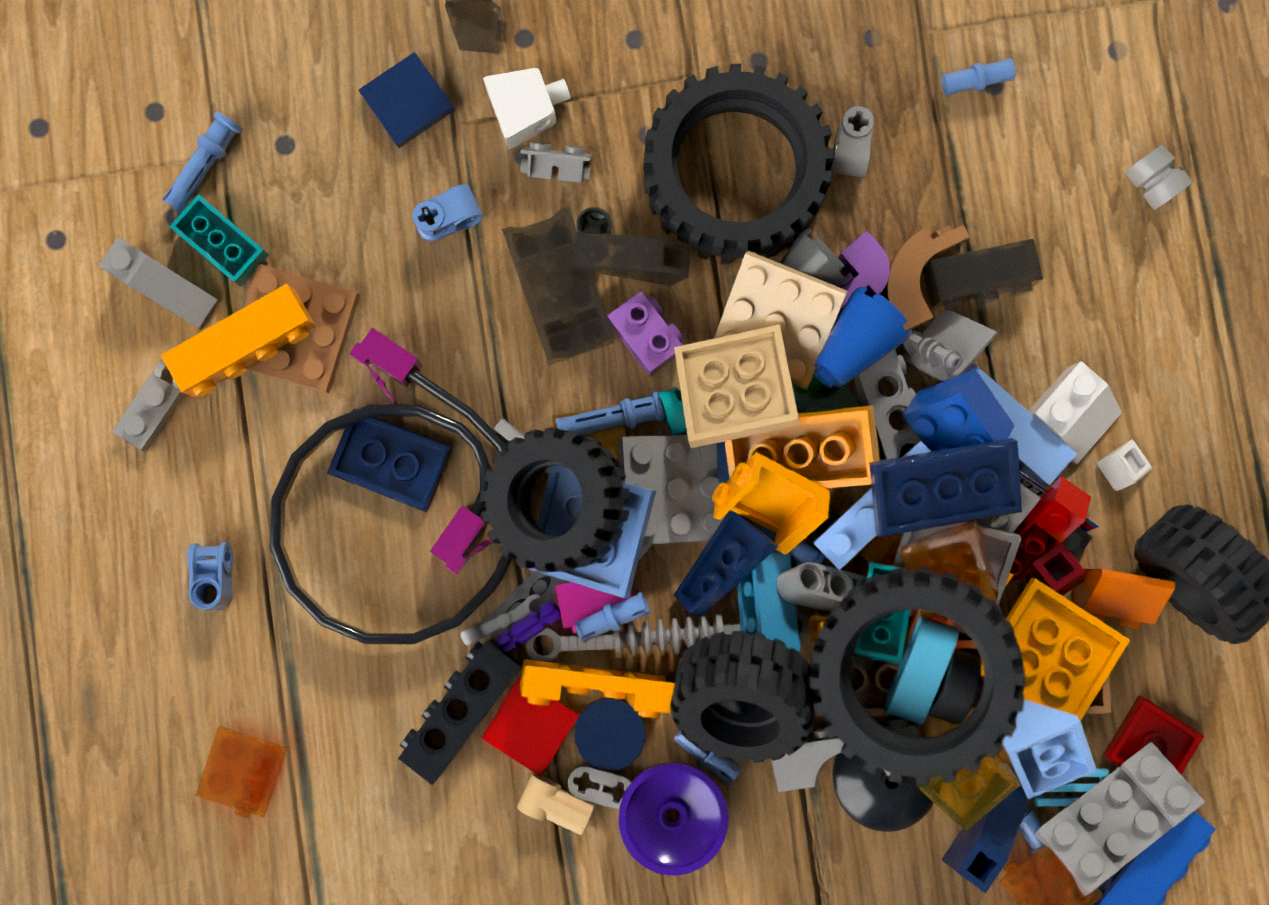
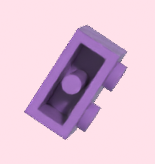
M640 291L607 316V320L617 336L650 377L676 358L674 347L683 346L681 342L684 341V337L673 323L668 326L660 315L663 313V310L652 296L646 298L642 291Z

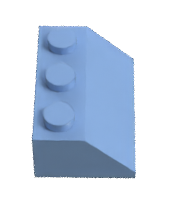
M1028 700L1024 701L1023 711L1018 712L1016 718L1017 728L1012 737L1006 735L1002 745L1028 799L1097 771L1078 716Z

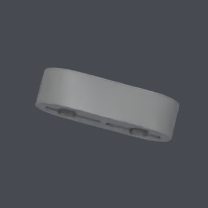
M581 764L571 771L568 777V788L571 794L578 799L619 809L623 795L620 797V800H614L613 792L604 790L603 786L616 787L618 782L624 783V790H626L632 780L618 772L601 770L589 764ZM583 772H587L590 774L589 780L599 783L600 786L599 788L587 786L585 791L579 790V783L574 781V778H579Z

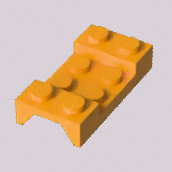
M531 659L523 660L520 690L522 696L528 698V703L550 705L551 700H560L562 685L567 688V692L573 694L589 695V689H596L603 692V696L608 698H626V701L634 711H638V715L642 717L660 718L661 713L671 714L670 704L674 683L665 682L664 675Z

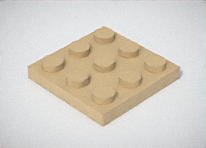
M747 251L714 339L780 324L791 382L807 390L816 370L814 363L833 329L848 291Z
M780 324L674 347L688 441L691 448L800 426Z

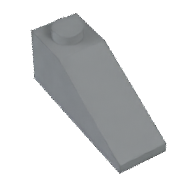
M119 237L116 238L98 265L99 268L200 330L219 303V300Z

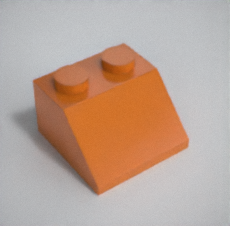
M1084 569L1086 571L1085 580L1074 588L1072 603L1105 623V617L1118 619L1117 626L1140 630L1141 623L1152 625L1156 623L1175 590L1176 582L1106 569Z

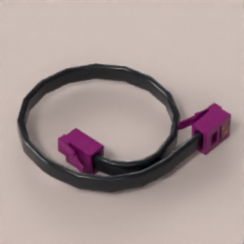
M372 327L361 344L357 342L349 354L371 371L373 379L394 404H370L326 421L291 454L271 498L270 549L287 592L320 626L363 644L414 645L460 626L496 590L503 580L512 559H507L502 554L495 572L486 585L457 614L415 633H369L331 617L300 586L284 545L285 502L303 462L335 432L373 417H419L458 434L472 448L480 467V491L472 510L469 511L464 506H461L430 550V553L447 563L445 565L447 569L458 575L475 553L483 551L492 543L491 539L484 540L467 558L464 557L487 525L483 524V519H481V512L484 511L486 502H480L481 490L487 491L488 482L483 479L486 470H491V466L482 443L463 423L420 405H398L386 390L385 382L369 367V364H372L405 388L412 381L468 419L498 451L508 452L509 450L506 442L471 407L418 372L423 365L417 357Z

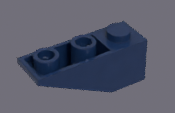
M1001 771L941 859L984 893L988 891L1007 863L1030 800L1027 798L1022 785L1007 773Z

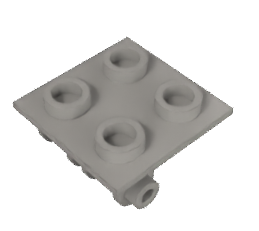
M944 308L922 334L912 330L910 337L903 343L906 352L902 357L906 363L943 382L963 374L998 333Z

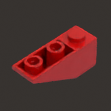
M1063 476L1040 497L1039 502L1013 532L1021 537L1010 573L1013 574L1011 580L1017 584L1032 571V563L1062 543L1086 519L1091 496Z

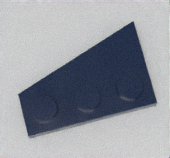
M730 510L674 593V596L690 614L701 617L779 546L749 519Z

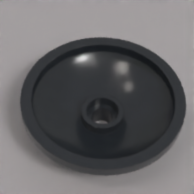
M843 753L836 754L832 767V783L835 795L844 811L860 825L882 832L899 831L919 822L932 808L938 795L940 776L929 777V786H916V777L902 775L901 783H895L894 786L887 787L885 784L887 774L883 769L877 767L873 775L863 769L865 761L856 754L851 759Z

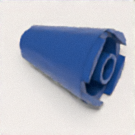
M858 287L851 294L814 363V367L817 370L815 373L816 378L829 388H832L833 385L841 388L904 343L912 333L911 328L905 330L903 325L907 322V319L891 302L878 293L873 298L864 294L868 288Z

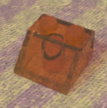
M977 520L939 530L900 548L907 571H917L919 567L930 568V572L943 575H945L946 571L957 575L958 580L968 585L972 582L981 588V593L986 598L997 602L999 589ZM920 610V614L928 618L941 616V614Z

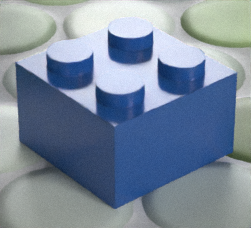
M976 369L918 391L903 414V417L921 442L931 452L1008 439L1015 426Z

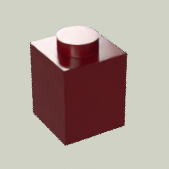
M1060 543L1032 563V574L1035 578L1062 596L1085 580L1086 571L1063 543Z

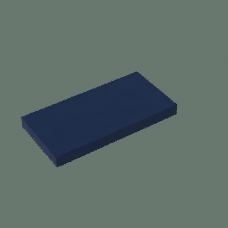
M1013 438L869 462L875 532L879 537L1022 512L1018 441Z

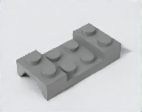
M1150 742L1074 803L1039 828L1034 835L1055 853L1073 875L1079 890L1086 896L1203 805L1205 801L1156 746Z

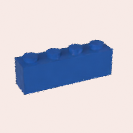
M1195 811L1192 812L1094 891L1086 895L1079 905H1162L1166 899V892L1174 882L1181 880L1188 871V864L1194 856L1207 848L1211 840L1210 836L1216 828Z

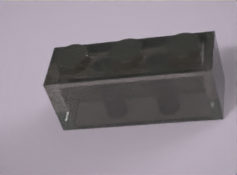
M1034 239L933 259L923 268L932 308L944 306L945 311L965 306V301L978 299V303L991 302L999 299V294L1011 292L1012 296L1024 295L1032 292L1033 286L1043 280Z

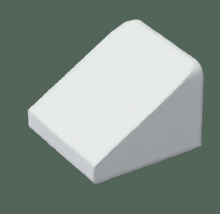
M1133 439L1097 463L1116 491L1135 484L1152 469V466Z

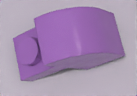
M866 231L838 256V259L844 264L842 270L847 275L851 273L854 277L851 282L842 288L847 290L848 293L841 310L845 307L849 297L856 288H868L864 294L873 298L876 293L880 294L889 279L890 264L887 254L872 235Z

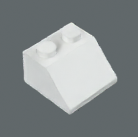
M1082 361L1067 367L1029 410L1031 414L1077 453L1071 461L1074 465L1079 463L1122 413L1109 385Z

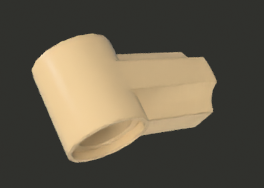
M532 773L517 804V809L529 817L540 821H546L547 819L582 835L590 819L594 804L578 799L571 793L560 789L561 786L555 781Z

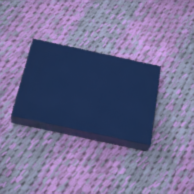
M373 417L345 428L327 474L427 512L453 447Z

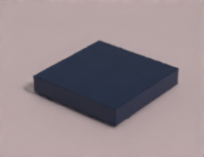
M415 52L358 89L365 102L398 148L455 111L449 99Z

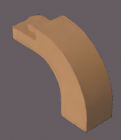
M948 225L931 236L927 228L920 230L900 248L889 263V279L881 292V296L891 302L907 319V322L903 325L905 330L910 328L914 330L933 318L921 293V272L927 262L961 246L970 237L964 225L953 230Z

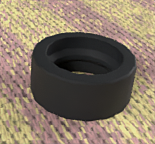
M954 649L928 712L930 716L955 725H960L965 720L979 686L981 660L978 656Z

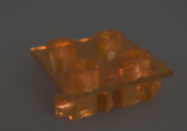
M219 726L195 796L235 808V814L241 817H249L251 813L264 818L287 747Z
M1046 845L1042 846L1020 865H1017L1015 861L1007 864L1004 867L1006 876L999 881L1017 905H1093L1104 896L1098 887L1090 894L1084 896L1079 890L1073 875Z

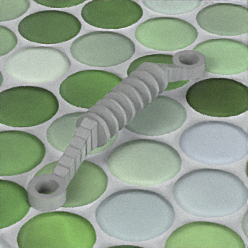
M797 609L796 616L801 624L798 635L800 641H802L809 633V620L803 612ZM715 615L713 626H709L705 616H701L699 627H694L691 617H687L685 627L680 629L677 619L672 618L669 630H666L662 619H658L655 631H652L648 621L644 620L641 632H637L633 621H630L627 633H623L622 630L614 633H605V635L601 634L585 643L582 642L579 635L561 636L556 630L546 627L545 630L526 642V650L533 660L547 662L554 660L561 651L595 650L596 648L597 650H604L605 648L606 650L615 649V658L621 659L624 647H628L631 657L636 658L638 646H642L646 657H650L653 645H657L660 655L663 656L665 655L667 644H671L675 655L680 652L681 643H685L687 648H689L705 636L710 639L713 634L719 632L732 634L734 631H741L739 623L723 624L721 615ZM542 634L550 636L554 642V649L546 655L538 653L534 647V640Z

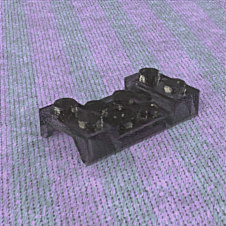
M569 207L562 208L550 219L526 227H506L502 229L548 364L551 365L615 343L610 323Z

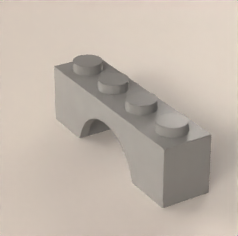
M896 716L888 717L885 719L886 723L880 724L898 734L920 737L918 724ZM825 727L813 730L814 735H810L807 742L790 756L785 754L782 759L772 761L778 792L815 787L821 766L832 756L842 753L843 743L837 736L830 739L824 730ZM885 771L887 776H890V772Z

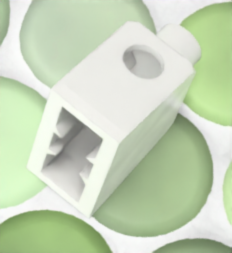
M539 68L491 75L483 78L508 150L555 125L557 121L553 105L571 99L564 79L545 85Z

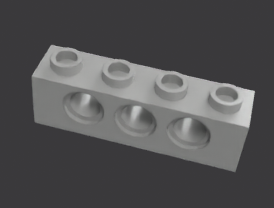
M895 349L853 379L861 406H874L880 460L900 457L902 446L912 448L921 441L903 417L904 412L916 394L912 388L907 386L904 377L907 374L906 364L902 355H897ZM879 380L888 381L892 385L893 393L891 397H885L880 394L877 387ZM891 413H897L903 418L904 426L902 430L898 431L890 426L889 415Z

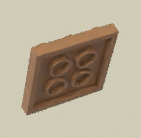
M257 264L244 307L287 283L298 293L316 327L309 331L310 335L304 340L295 344L290 342L278 348V354L271 359L263 362L257 360L247 366V369L329 393L360 295L351 290Z

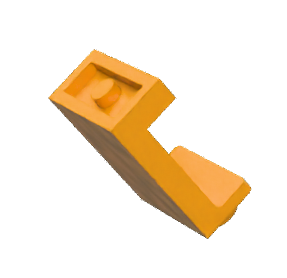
M755 452L746 463L741 462L736 467L732 477L726 483L722 482L717 486L712 497V501L715 503L713 517L721 520L731 510L775 532V544L779 546L775 550L787 555L828 518L830 490Z

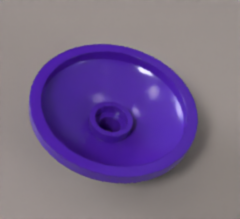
M661 763L644 770L627 787L619 808V830L626 849L642 866L659 874L684 875L702 868L719 852L727 834L728 809L720 788L705 772L685 763ZM669 808H676L679 811V816L676 819L671 820L666 817V811Z

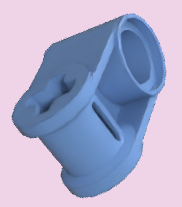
M468 184L452 187L443 194L419 203L414 208L412 215L419 235L426 241L432 242L438 241L457 231L471 228L484 217ZM432 217L435 224L429 226L425 219Z
M221 542L219 546L202 547L198 543L190 544L187 561L189 568V598L191 603L202 610L217 611L224 609L232 599L233 551L229 542ZM214 585L217 590V596L212 603H208L205 598V592L209 586Z

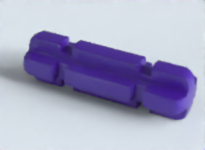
M548 601L539 607L541 611H533L512 625L513 629L511 631L506 629L497 636L499 648L508 654L518 648L517 644L519 642L524 644L545 630L546 624L551 626L560 620L561 612L558 606L553 601Z

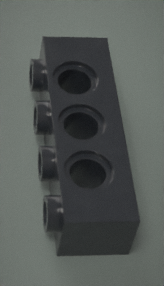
M491 639L486 640L484 644L478 641L465 657L470 662L462 674L457 670L452 674L443 687L448 691L440 703L435 699L431 702L421 716L426 720L418 732L412 728L399 745L404 751L398 759L431 785L438 780L523 666L522 662L510 653H504L498 644ZM475 670H484L488 673L490 684L487 688L479 689L473 684L472 674ZM461 699L467 704L468 713L466 717L458 718L452 714L450 710L452 700ZM431 729H440L445 734L446 742L444 746L437 747L431 744L428 737Z

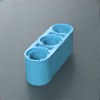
M922 615L919 617L885 703V713L919 725L924 723L954 652L959 634L957 627Z

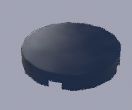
M602 698L590 703L581 712L575 725V743L579 754L589 765L601 770H619L629 766L640 755L645 743V725L642 717L638 715V711H634L626 701L615 698Z

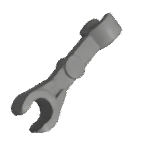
M540 594L531 595L516 609L500 614L497 618L486 623L478 624L462 631L460 635L463 643L469 645L484 638L489 633L500 628H506L511 623L523 619L532 613L529 606L530 602L542 596Z

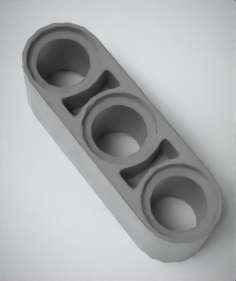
M806 562L780 573L776 585L780 596L785 601L831 613L836 604L838 605L845 597L846 593L852 588H857L864 584L867 577L813 562Z

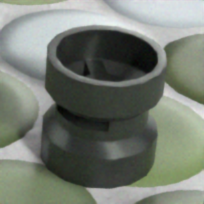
M587 208L579 214L577 219L578 237L586 248L591 250L604 248L612 237L611 219L609 214L601 208Z

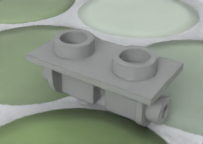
M530 142V147L521 149L522 154H528V159L521 160V173H527V177L552 179L553 166L559 167L558 180L582 183L583 180L590 179L591 166H584L585 161L592 159L593 154H585L584 147L565 146L564 151L551 150V144Z

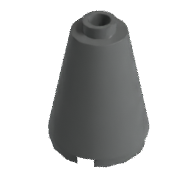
M809 227L801 231L780 261V264L839 288L847 285L854 279L851 273L845 277L840 271L843 269L844 264L818 236L813 240L808 237L811 234Z

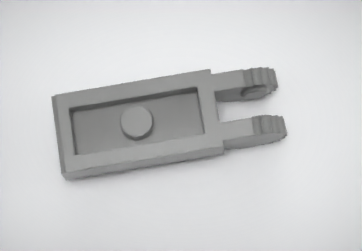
M162 358L156 365L154 373L150 374L112 431L142 451L148 450L184 396V393H181L174 379L172 384L166 381L170 372Z

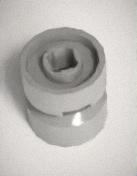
M1161 144L1124 172L1136 188H1145L1143 197L1153 210L1162 206L1193 183V180L1181 167L1173 168L1172 165L1175 158L1164 144Z

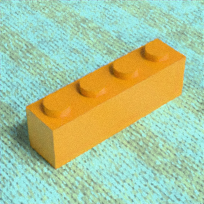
M286 283L160 356L181 393L191 397H203L216 389L215 384L226 378L231 380L243 375L248 370L247 366L257 360L263 362L271 359L278 354V348L289 342L295 344L304 340L310 335L309 331L315 328L316 325L296 290Z

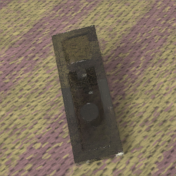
M492 0L445 1V8L459 50L500 54L501 42H507L508 21L503 20L501 9Z

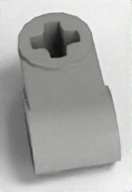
M854 106L844 114L838 127L834 145L835 160L831 166V172L865 178L869 164L870 142L874 125V117L867 108ZM857 122L860 131H854V126L851 123Z

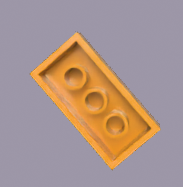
M873 405L798 413L800 426L725 441L729 479L732 477L736 467L741 462L746 463L755 452L824 488L870 485L869 462L880 461Z

